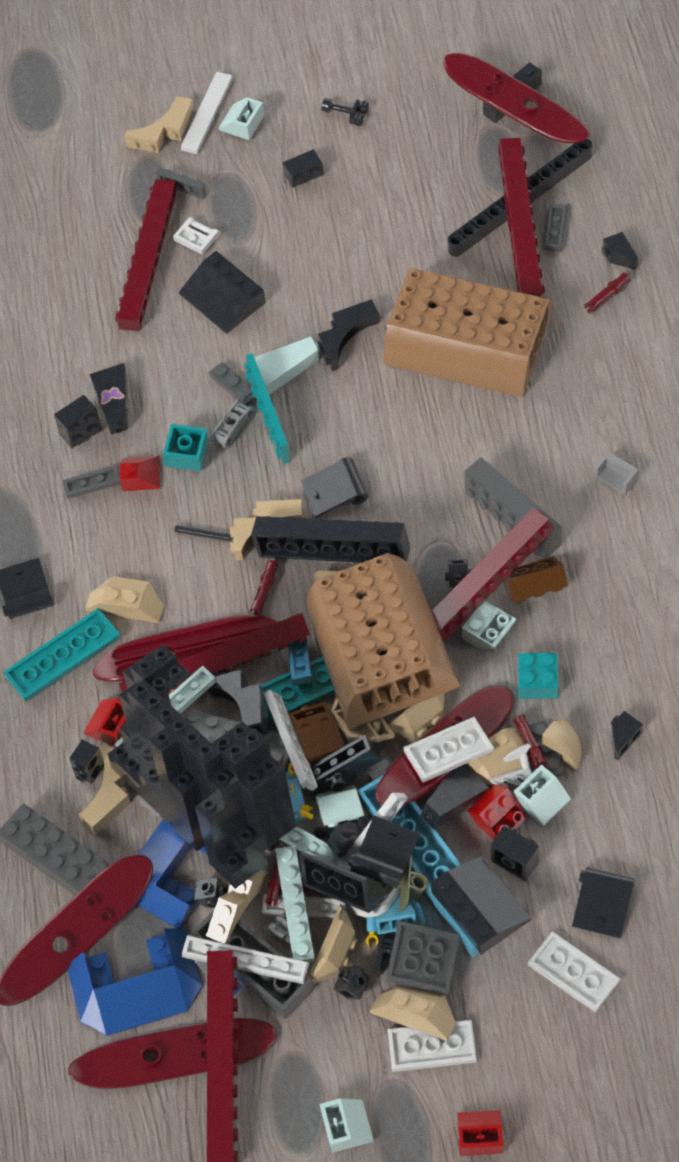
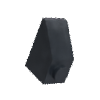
M623 232L603 239L601 251L610 263L634 270L637 269L638 256Z
M623 711L620 716L616 715L611 721L614 759L617 761L643 731V724L626 711Z

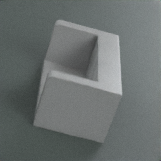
M608 451L594 468L595 478L625 495L638 480V468Z

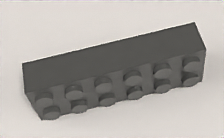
M482 457L465 470L466 494L478 501L481 508L487 509L495 520L501 521L509 532L533 508L550 520L554 530L533 551L535 555H540L545 559L561 546L562 526Z
M25 803L0 828L1 843L73 895H76L95 876L110 866L108 862Z
M215 909L191 933L193 937L219 942L206 936ZM240 920L236 923L226 943L282 956ZM234 969V977H238L241 983L284 1019L313 990L312 980L307 976L304 984Z

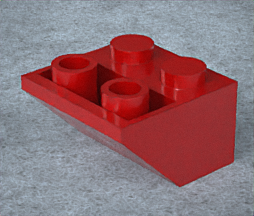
M120 699L101 700L83 733L115 746L114 744L122 737L119 727L126 723Z
M495 784L467 810L476 825L493 840L503 826L509 829H517L528 818L509 789Z
M500 1110L457 1113L460 1156L503 1154Z

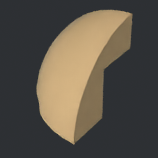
M559 718L558 721H553L543 733L542 744L563 755V765L577 771L582 759L580 739L574 728L567 721Z

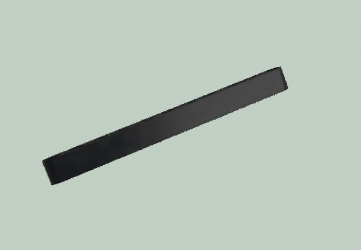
M590 139L572 144L529 176V185L527 187L528 190H531L530 203L591 159L592 141ZM504 195L449 235L448 253L451 256L457 257L462 255L507 221Z

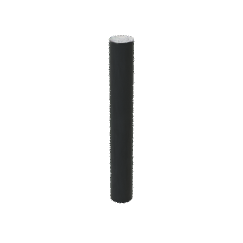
M175 525L174 529L176 533L230 541L231 534L180 525Z

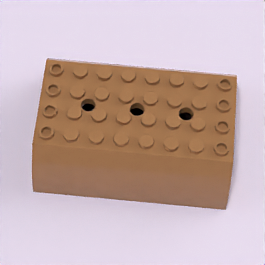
M410 267L387 324L383 364L524 397L553 314V301L548 298ZM436 304L438 307L430 308L429 305ZM471 312L473 315L465 316L464 313ZM501 320L508 321V323L505 325H502L499 322Z
M387 553L316 580L313 583L307 598V612L348 730L461 687L418 577L411 565L405 560ZM373 622L377 623L373 627H368ZM382 651H388L385 655H379Z

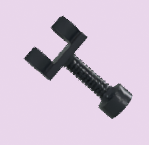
M324 98L321 110L328 113L330 110L349 113V124L361 126L364 122V116L357 112L367 113L369 103L356 99L353 108L332 103V99Z

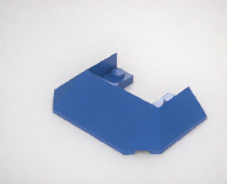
M163 819L138 853V855H145L151 859L153 863V876L147 890L136 905L174 928L181 929L199 903L194 900L195 890L172 878L171 875L192 846ZM204 846L199 851L207 855L206 848Z
M164 928V935L147 939L146 943L154 971L116 983L113 980L106 952L87 958L84 952H82L72 960L68 974L81 1023L98 1030L99 1033L105 1036H109L188 1012L193 999L200 992L202 984L195 960L182 957L187 938L186 930Z

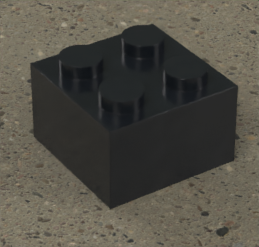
M82 395L54 414L59 435L72 449L102 429L97 408L85 395Z
M503 826L491 843V862L526 882L539 863V846L533 839H526L521 836L516 829H509Z

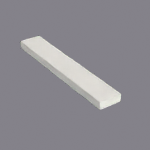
M216 72L181 145V151L198 154L233 80L232 75Z
M268 690L264 693L265 699L300 785L313 791L318 786L282 697Z
M187 935L182 952V957L207 963V951L233 950L234 956H238V970L304 984L309 962Z

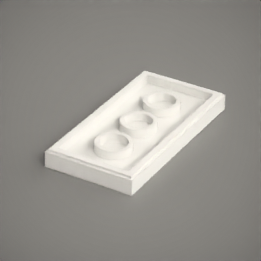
M472 717L405 746L403 751L422 782H425L493 752L494 747L476 718Z
M553 931L528 961L529 967L595 1013H597L621 982L619 977Z
M472 1020L455 1021L456 1025L447 1041L410 1027L387 1029L392 1072L477 1063Z

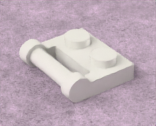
M189 217L173 238L174 241L203 255L210 245L219 238L220 231L211 229L197 222L196 219ZM192 228H195V229H197V230H199V231H201V232L207 234L208 236H206V235H204V234H202V233H200V232H198V231H196V230H194V229H192Z

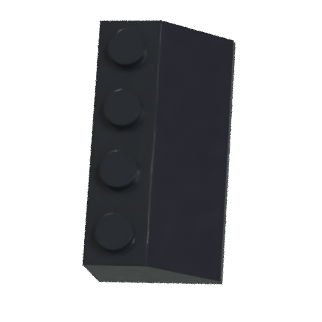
M303 851L300 853L305 887L367 913H370L384 900L382 883Z

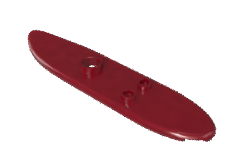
M450 53L443 58V66L447 75L458 86L532 131L561 143H579L589 138L590 133L587 127L572 113L496 66L464 53ZM527 102H533L536 104V107L527 108L525 105H527Z
M239 615L139 638L119 645L107 652L96 663L93 669V676L100 681L123 682L125 681L124 670L163 645L175 654L177 660H180L277 621L264 617V615Z
M505 686L484 688L463 700L419 740L472 717L476 718L489 739L509 717L514 704V695ZM404 752L381 778L376 788V799L383 805L392 793H404L408 797L404 805H407L431 791L452 770L422 782Z
M132 855L114 862L95 876L18 950L5 967L0 977V1004L3 1006L17 1005L45 990L70 968L72 960L82 952L84 954L88 952L127 915L144 895L152 879L153 863L151 859L145 855ZM57 937L65 938L68 944L66 950L60 953L56 952L53 948V942Z
M235 1018V1020H238V1033H235V1041H238V1054H235V1063L241 1065L266 1053L276 1041L277 1032L271 1024L252 1018ZM207 1023L136 1036L101 1046L76 1058L69 1065L68 1074L73 1080L85 1086L100 1089H117L207 1072ZM149 1050H156L159 1052L158 1059L152 1063L146 1062L144 1060L145 1053Z

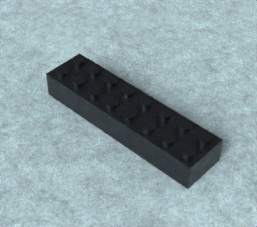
M256 516L251 533L259 558L363 563L389 553L407 562L410 551L405 524L399 522Z

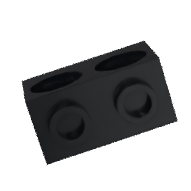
M83 739L69 757L75 777L81 782L86 781L92 784L104 767L99 748Z

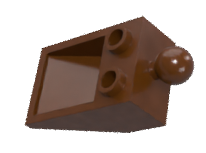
M326 702L315 706L304 705L300 710L289 713L308 762L327 757L345 746L332 712Z

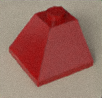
M160 457L122 458L120 462L122 491L160 489Z

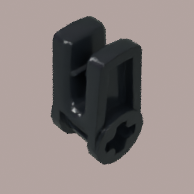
M379 936L375 966V975L378 976L382 975L384 958L386 956L391 957L394 940L385 939L384 936Z

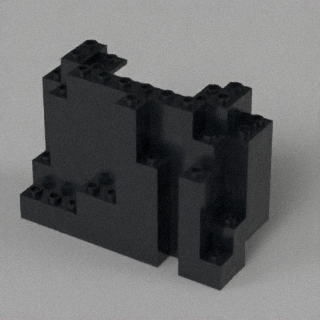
M163 645L157 650L154 649L123 671L127 689L119 694L126 723L119 727L123 743L107 753L111 768L196 851L205 846L209 864L236 889L267 866L264 851L296 827L285 768L271 756L268 740L255 728H249L243 721L211 743L171 706L168 692L189 678L191 674L177 661V657Z

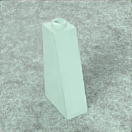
M312 337L254 357L269 395L319 361L318 353H320V348L317 342L314 343Z

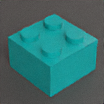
M171 424L163 451L165 467L202 471L209 444L207 428Z
M518 653V699H558V653Z

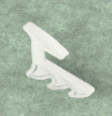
M529 744L522 745L503 759L505 762L520 758L521 768L493 777L489 781L507 787L504 781L520 786L522 782L517 777L526 780L532 774L527 757V751L531 746Z

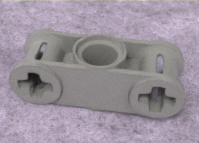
M239 399L235 400L229 411L211 432L210 441L217 442L224 449H228L246 423L252 418L255 408L243 404Z

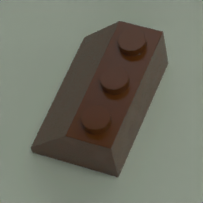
M554 556L518 566L503 581L508 597L516 603L524 602L527 600L526 598L532 596L535 598L542 597L549 591L559 592L563 590V587L568 586L564 566Z

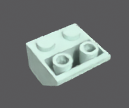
M247 97L234 103L219 126V130L250 140L264 117L263 102Z
M484 601L462 627V639L478 649H495L514 625L516 618Z
M542 765L514 791V798L521 808L543 827L571 801V798L557 777Z
M354 785L345 787L338 792L328 791L315 795L320 818L324 826L334 827L339 825L341 821L358 820L359 817L364 816Z
M340 1098L320 1104L332 1153L374 1142L363 1100Z

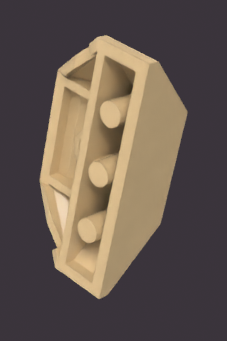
M112 576L90 593L85 611L93 612L99 608L106 615L160 623L164 605L149 582Z
M445 693L412 705L388 725L395 736L386 741L415 742L418 738H421L429 729L444 718Z
M336 698L331 712L335 721L349 740L355 741L363 735H366L372 742L394 738L395 734L383 717L348 730L340 704Z
M517 727L504 728L490 737L489 741L493 745L494 751L465 764L487 786L494 785L489 781L491 778L522 767L520 758L509 762L503 760L510 752L525 745Z
M339 905L308 977L312 980V985L338 976L342 967H347L349 958H347L349 951H353L356 946L355 931L344 905Z
M397 985L379 994L370 1009L371 1014L446 1041L456 1025L445 995L403 985Z

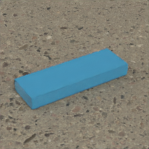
M308 640L296 644V641L289 643L288 650L293 685L312 682Z

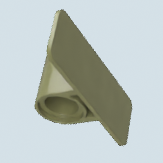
M412 855L401 879L399 912H402L407 906L409 899H417L428 887V880L424 875L411 871Z

